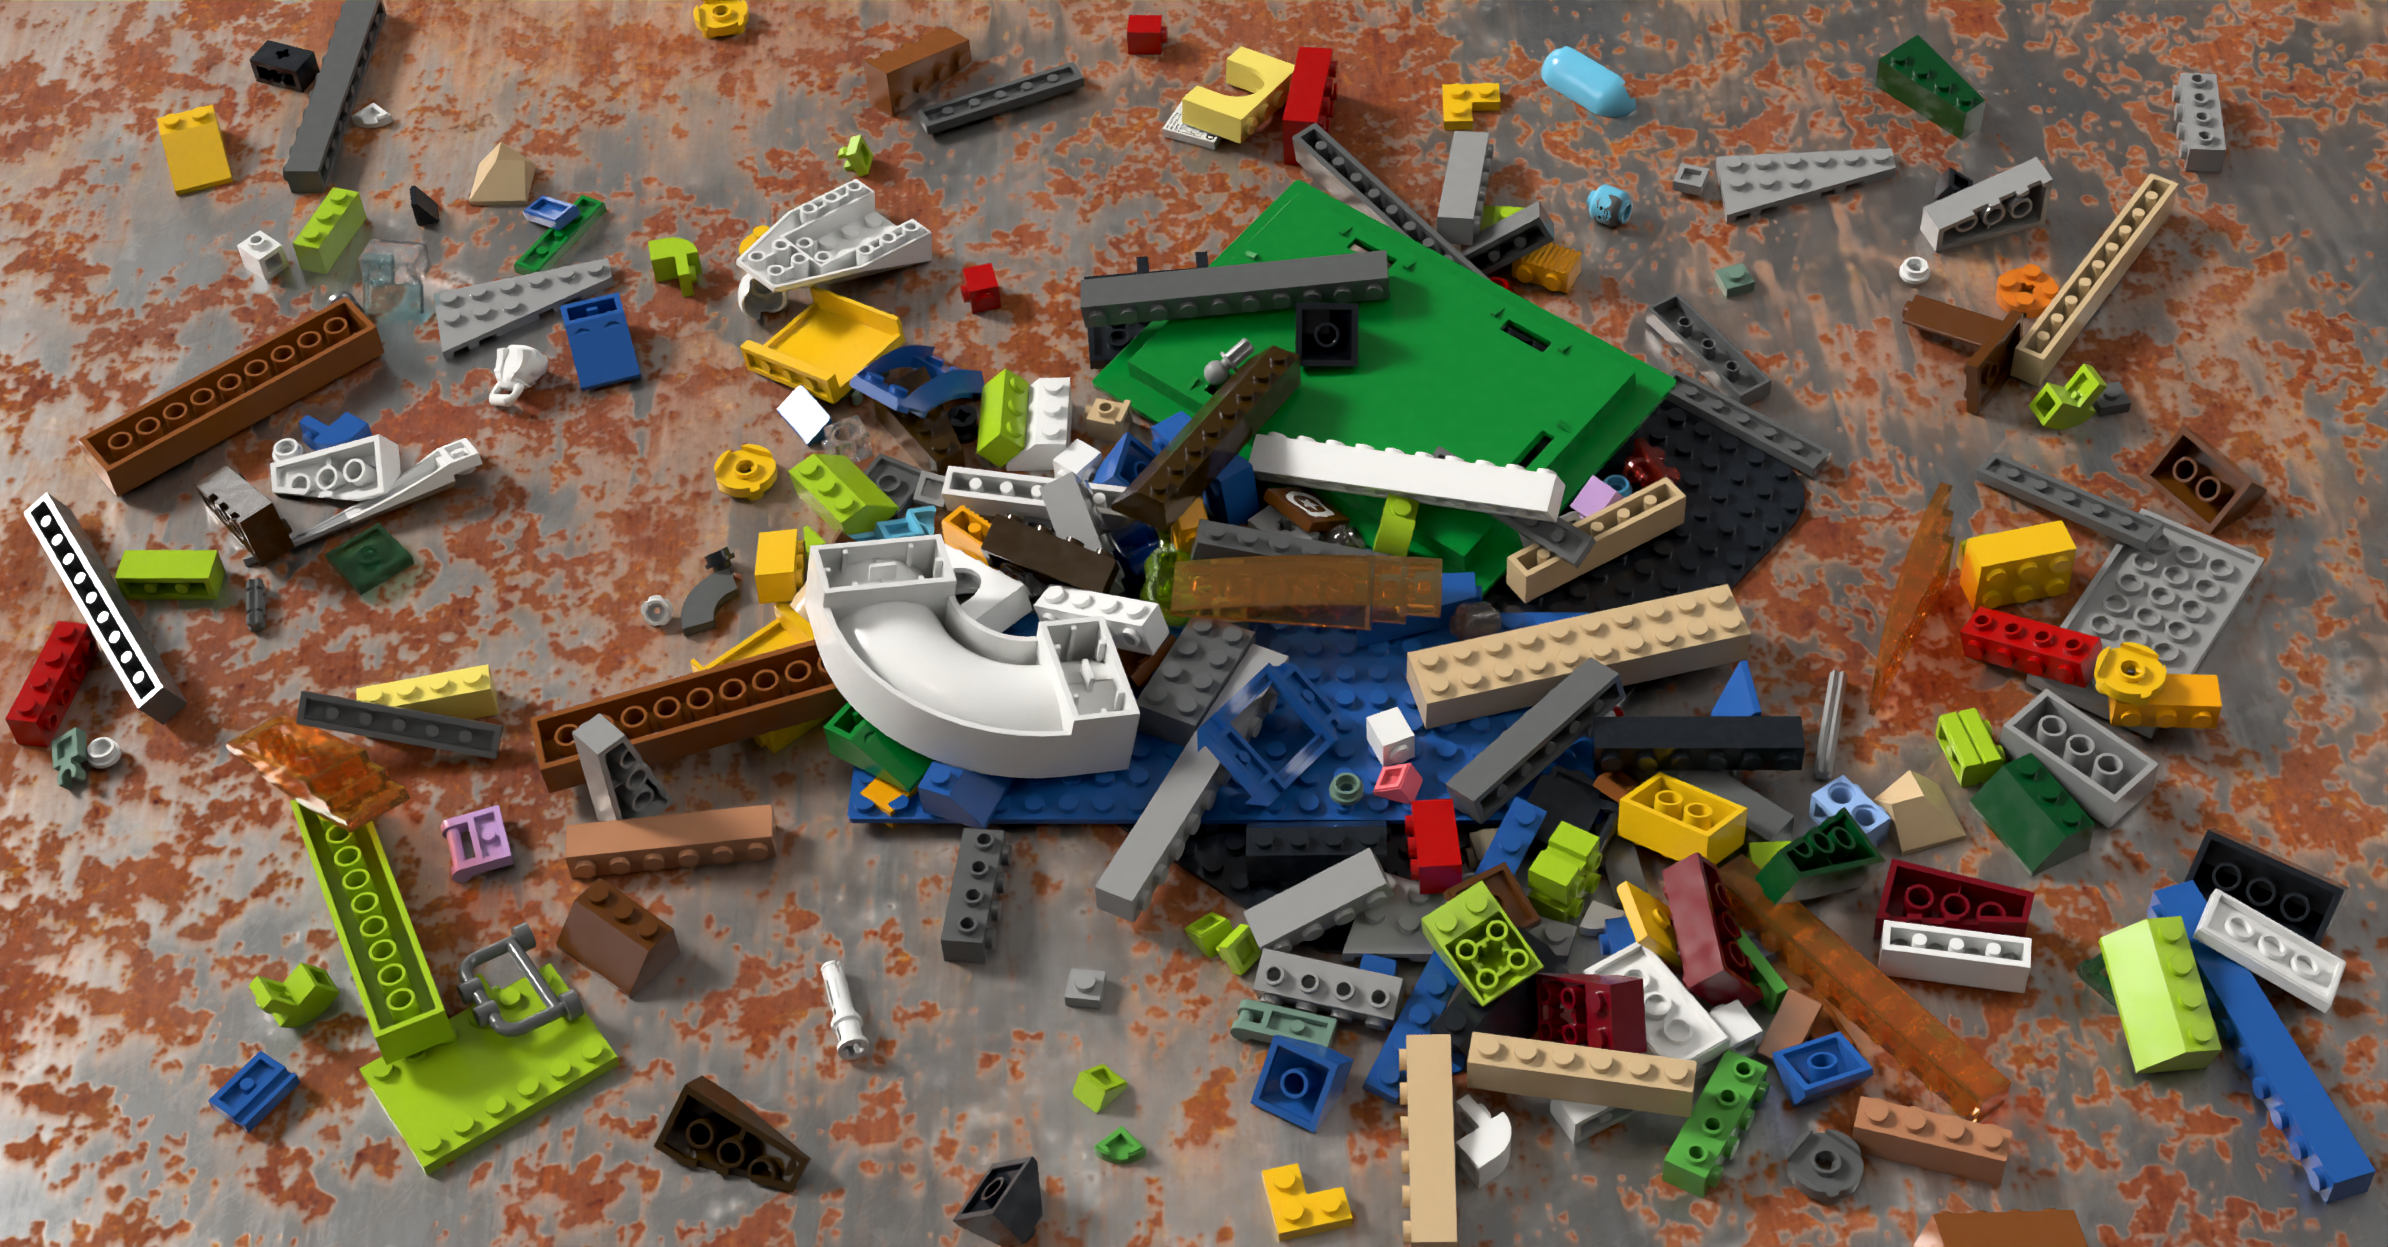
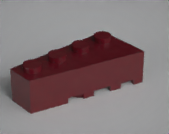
M1696 852L1662 871L1665 882L1663 892L1669 901L1671 910L1669 919L1676 933L1678 943L1676 945V952L1682 961L1684 971L1682 980L1687 990L1692 994L1695 993L1714 1007L1721 1004L1727 1005L1738 999L1746 1008L1762 1000L1764 995L1761 987L1758 985L1754 986L1749 976V973L1754 971L1749 956L1744 957L1737 942L1738 939L1742 938L1739 925L1726 912L1732 906L1718 867Z
M1892 858L1875 919L1873 939H1881L1884 920L2025 938L2035 892Z

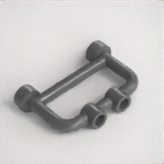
M526 922L511 927V936L471 953L459 965L458 976L461 984L456 986L457 991L465 1005L473 1001L477 1005V1007L472 1008V1013L480 1028L490 1025L500 1035L518 1037L563 1016L572 1021L584 1015L582 1003L576 992L571 989L558 995L557 998L527 955L526 951L536 947V940ZM507 952L547 1007V1009L515 1023L506 1022L502 1018L497 1004L493 999L490 1000L485 993L480 979L472 973L475 967Z

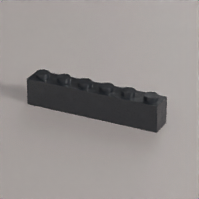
M1801 716L1593 717L1591 746L1593 770H1802L1805 742Z

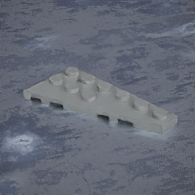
M1892 148L1716 157V170L1726 224L1735 222L1737 216L1749 214L1750 217L1760 215L1762 209L1769 207L1781 209L1820 198L1822 192L1829 190L1838 193L1845 191L1847 185L1854 183L1866 185L1895 176L1896 172Z
M609 259L592 260L571 266H563L561 268L434 293L441 347L445 361L455 357L453 352L466 346L469 350L480 346L479 341L491 335L500 337L540 319L539 314L552 309L556 312L560 310V306L564 305L563 303L574 298L583 300L614 286Z
M1385 873L1395 895L1388 898L1387 902L1378 908H1368L1356 914L1342 952L1341 961H1354V957H1363V954H1371L1383 958H1408L1411 962H1428L1434 948L1423 934L1421 919L1447 903L1443 896L1444 893L1420 895L1417 881ZM1539 916L1542 920L1541 924L1528 932L1547 944L1561 963H1567L1577 927Z

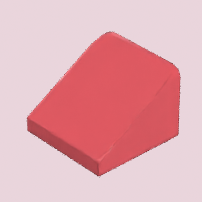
M1411 763L1386 766L1382 768L1372 793L1375 796L1411 804V801L1416 799L1423 779Z

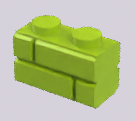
M1976 708L1962 710L1958 714L1956 712L1943 714L1938 718L1935 736L1962 788L1977 785L1979 782L1982 784L1986 783L2005 764L2006 759L2002 746L1995 745L1989 721L1987 719L1982 720Z

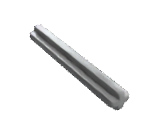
M1833 670L1829 675L1813 771L1816 779H1823L1825 781L1832 777L1848 678L1844 671Z

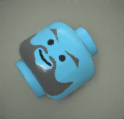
M1608 184L1600 186L1596 191H1591L1586 203L1587 207H1589L1590 217L1610 227H1616L1620 223L1624 224L1630 217L1633 203L1630 201L1629 194L1626 191Z

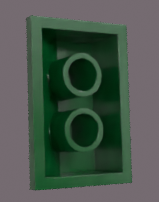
M2032 752L2003 765L1969 801V806L2031 877L2084 853L2090 848L2095 823Z

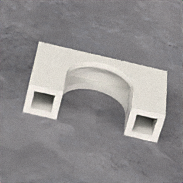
M945 544L957 579L955 595L975 593L969 600L960 605L972 619L991 630L1002 633L1032 611L1028 598L1030 593L1022 581H1016L1005 575L1002 571L985 565L981 560H976L966 555L963 551L956 550Z

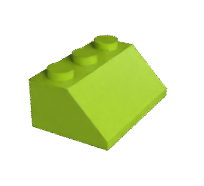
M813 453L788 471L797 495L836 533L839 529L846 532L847 535L871 532L875 529L876 522L887 521L895 515L897 510H900L847 456Z

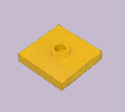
M1628 881L1620 884L1617 887V892L1637 943L1672 964L1682 967V961L1676 952V945L1678 943L1675 930L1669 919L1671 912L1668 905Z

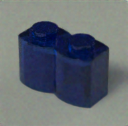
M1137 520L1107 532L1114 546V551L1111 553L1115 556L1114 559L1119 562L1131 585L1136 590L1156 583L1157 576L1160 573L1163 574L1160 568L1159 536L1156 529ZM1168 548L1170 573H1168V575H1172L1171 565L1174 564V559L1171 551Z

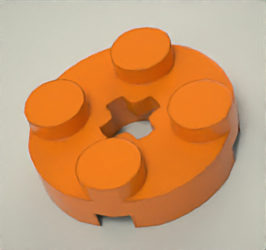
M2026 264L2023 268L2009 270L1998 277L1995 295L1996 302L2007 313L2014 310L2020 313H2027L2026 318L2040 317L2058 294L2059 286L2052 277L2042 272L2039 266Z

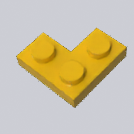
M1456 83L1442 85L1444 130H1473L1472 111L1500 110L1499 83Z
M1298 1163L1262 1170V1180L1279 1242L1353 1226L1344 1187L1307 1194Z

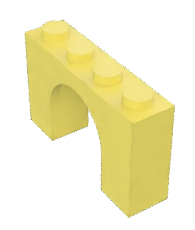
M1241 46L1226 60V83L1254 94L1234 97L1196 86L1182 99V123L1241 144L1287 101L1295 65Z

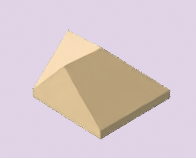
M500 142L479 163L469 199L470 206L527 205L536 169L535 163Z
M1911 770L1906 772L1873 801L1876 805L1883 807L1889 817H1891L1888 833L1901 856L1966 839L1967 835L1939 784Z

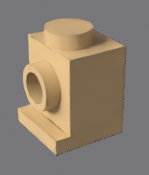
M1096 398L1093 405H1087L1083 413V422L1087 423L1088 436L1118 443L1121 437L1129 432L1133 423L1131 400L1125 399L1124 403Z

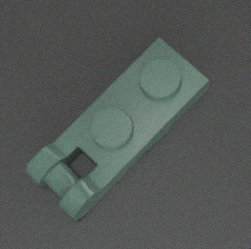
M1243 999L1237 1011L1239 1018L1233 1022L1230 1034L1241 1041L1254 1039L1267 1043L1272 1042L1274 1035H1281L1331 1048L1337 1030V1019L1251 999ZM1257 1018L1262 1019L1261 1023H1256L1253 1021Z

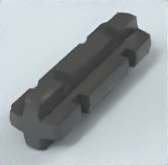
M257 577L255 580L249 579L246 582V591H248L246 593V613H248L246 625L251 632L262 631L266 627V620L264 618L265 585L263 580Z

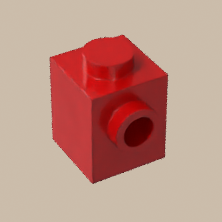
M1129 15L1127 27L1128 54L1162 55L1163 43H1168V27L1163 26L1162 15Z
M992 263L963 268L964 285L960 286L963 302H969L972 314L1001 308L999 285Z

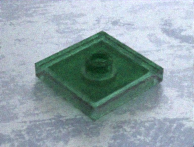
M380 523L375 524L325 554L327 562L360 596L415 564L412 555Z

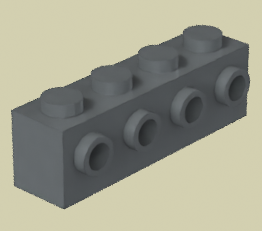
M963 829L941 935L944 961L986 964L988 950H994L996 930L993 929L994 921L999 922L1001 917V901L998 899L999 894L1006 891L1007 874L1004 873L1005 866H1010L1012 860V846L1006 844L1005 831Z

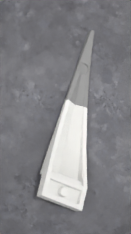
M467 438L437 448L412 468L401 474L387 494L359 501L322 523L291 537L294 547L290 550L453 488L455 486L453 475L469 474L476 470V466L483 464L479 452ZM252 555L243 559L246 567L258 563Z

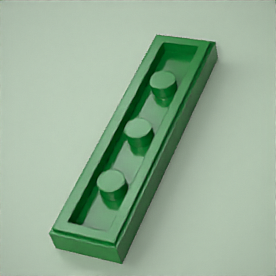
M581 195L573 203L581 214L560 231L549 228L515 262V272L527 275L550 270L607 211L606 204Z

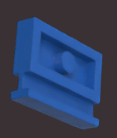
M260 1050L208 1102L213 1110L235 1125H240L244 1131L249 1133L301 1082L296 1073L289 1072L285 1066Z

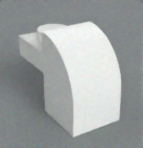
M1467 1094L1456 1101V1123L1467 1133L1465 1137L1456 1142V1163L1480 1188L1497 1177L1506 1168L1510 1160L1511 1125L1504 1112L1492 1118L1490 1112L1483 1104H1477Z

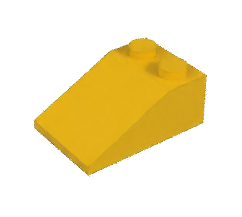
M213 105L196 107L193 110L176 114L172 113L157 118L163 148L177 196L233 182L222 130Z

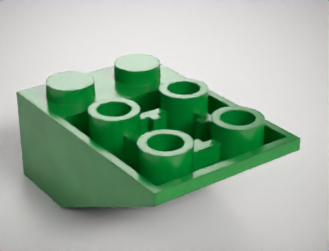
M848 702L824 726L832 755L909 793L923 779L931 763L936 761L905 747L885 735L862 717Z

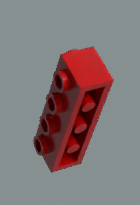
M1981 606L1960 630L1964 655L1966 657L2084 689L2094 678L2096 660L2103 650L2100 637Z
M57 621L5 718L17 744L49 747L99 651L97 641L88 624Z

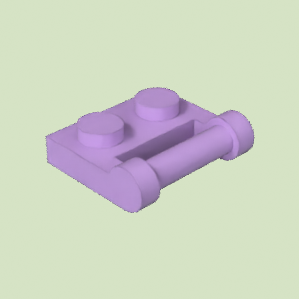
M499 805L453 817L442 822V836L448 842L453 863L451 875L455 882L463 883L469 881L473 875L514 864ZM469 830L475 858L466 860L461 834Z

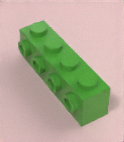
M1729 1049L1725 1051L1691 1112V1118H1687L1664 1159L1662 1181L1700 1198H1704L1710 1186L1717 1187L1723 1175L1724 1167L1722 1164L1726 1158L1731 1160L1734 1157L1740 1139L1737 1138L1741 1130L1748 1131L1755 1116L1754 1106L1757 1102L1762 1104L1767 1097L1770 1089V1083L1766 1082L1768 1066Z

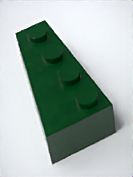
M1918 34L1879 59L1876 87L1960 140L1965 139L1981 128L1985 100Z
M1843 807L1834 816L1828 817L1819 826L1813 827L1804 836L1798 837L1780 849L1754 878L1761 886L1764 895L1776 906L1860 888L1886 860L1848 810Z

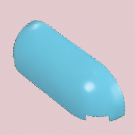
M1564 46L1561 49H1555L1546 57L1541 70L1543 81L1549 87L1592 113L1603 117H1621L1636 110L1635 98L1630 99L1626 89L1623 87V84L1626 82L1614 72L1577 50Z

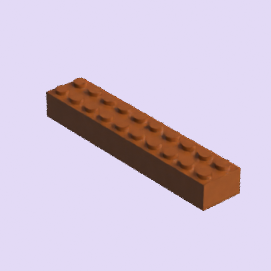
M346 296L78 440L91 468L118 498L384 354L377 327Z
M814 639L529 718L539 769L550 794L587 783L572 732L599 713L626 735L640 754L641 759L650 766L834 715L848 701L836 688L826 671Z

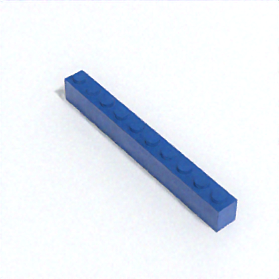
M2191 880L2153 891L2150 906L2147 909L2148 918L2182 916L2209 1009L2216 1023L2217 1032L2222 1040L2227 1041L2234 1052L2237 1066L2241 1070H2245L2252 1082V1088L2256 1097L2264 1101L2270 1111L2274 1126L2283 1132L2289 1142L2292 1156L2302 1163L2308 1173L2311 1187L2315 1191H2319L2326 1204L2368 1192L2376 1172L2250 970L2193 938L2207 904L2194 881Z

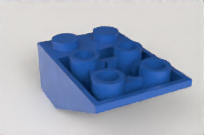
M619 292L560 306L582 391L641 377Z

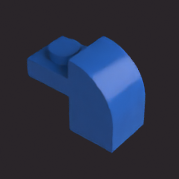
M345 412L330 426L309 415H306L299 421L304 443L315 451L372 436L369 424L348 412Z

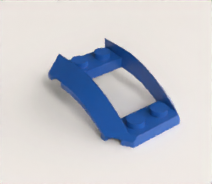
M908 345L888 352L853 375L849 386L895 411L906 414L911 412L921 418H925L927 412L947 401L959 398H972V395L981 399L982 387L985 384L982 371L961 369L955 366L949 368L944 365V359L932 355L935 347ZM925 366L931 380L908 396L907 389L895 384L889 386L884 383L885 378L880 374L896 368L910 367L917 370Z
M1269 662L1197 729L1198 752L1206 746L1239 784L1245 788L1252 796L1245 804L1269 806L1339 738L1335 734V730L1340 724V712L1295 663H1282L1280 666H1272ZM1270 685L1316 734L1276 773L1230 724L1236 716Z

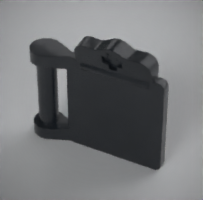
M1555 766L1549 775H1540L1527 799V802L1547 811L1546 817L1533 841L1548 847L1549 839L1561 821L1590 832L1601 811L1609 816L1598 836L1600 837L1599 853H1602L1598 870H1601L1606 862L1604 855L1618 830L1619 803L1599 798L1601 791L1593 786L1595 781L1589 779L1584 772Z

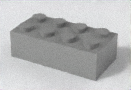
M2047 688L2003 725L1999 743L2004 750L2005 757L2010 761L2032 752L2081 809L2107 828L2112 827L2152 791L2159 766L2157 762Z

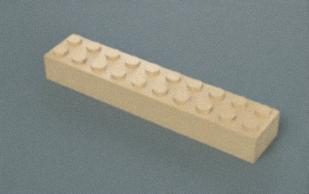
M1728 584L1408 652L1406 678L1425 729L1534 706L1590 657L1619 673L1623 686L1745 660L1748 655L1751 633Z

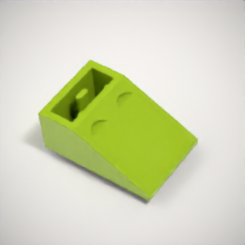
M1482 880L1421 919L1425 937L1446 966L1482 1007L1544 968Z

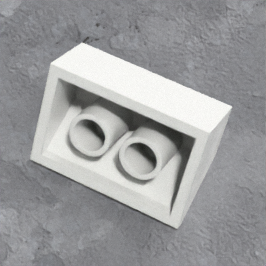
M1070 377L1039 378L1029 386L1025 448L1006 464L1007 471L1054 470L1053 459L1070 446L1073 401Z

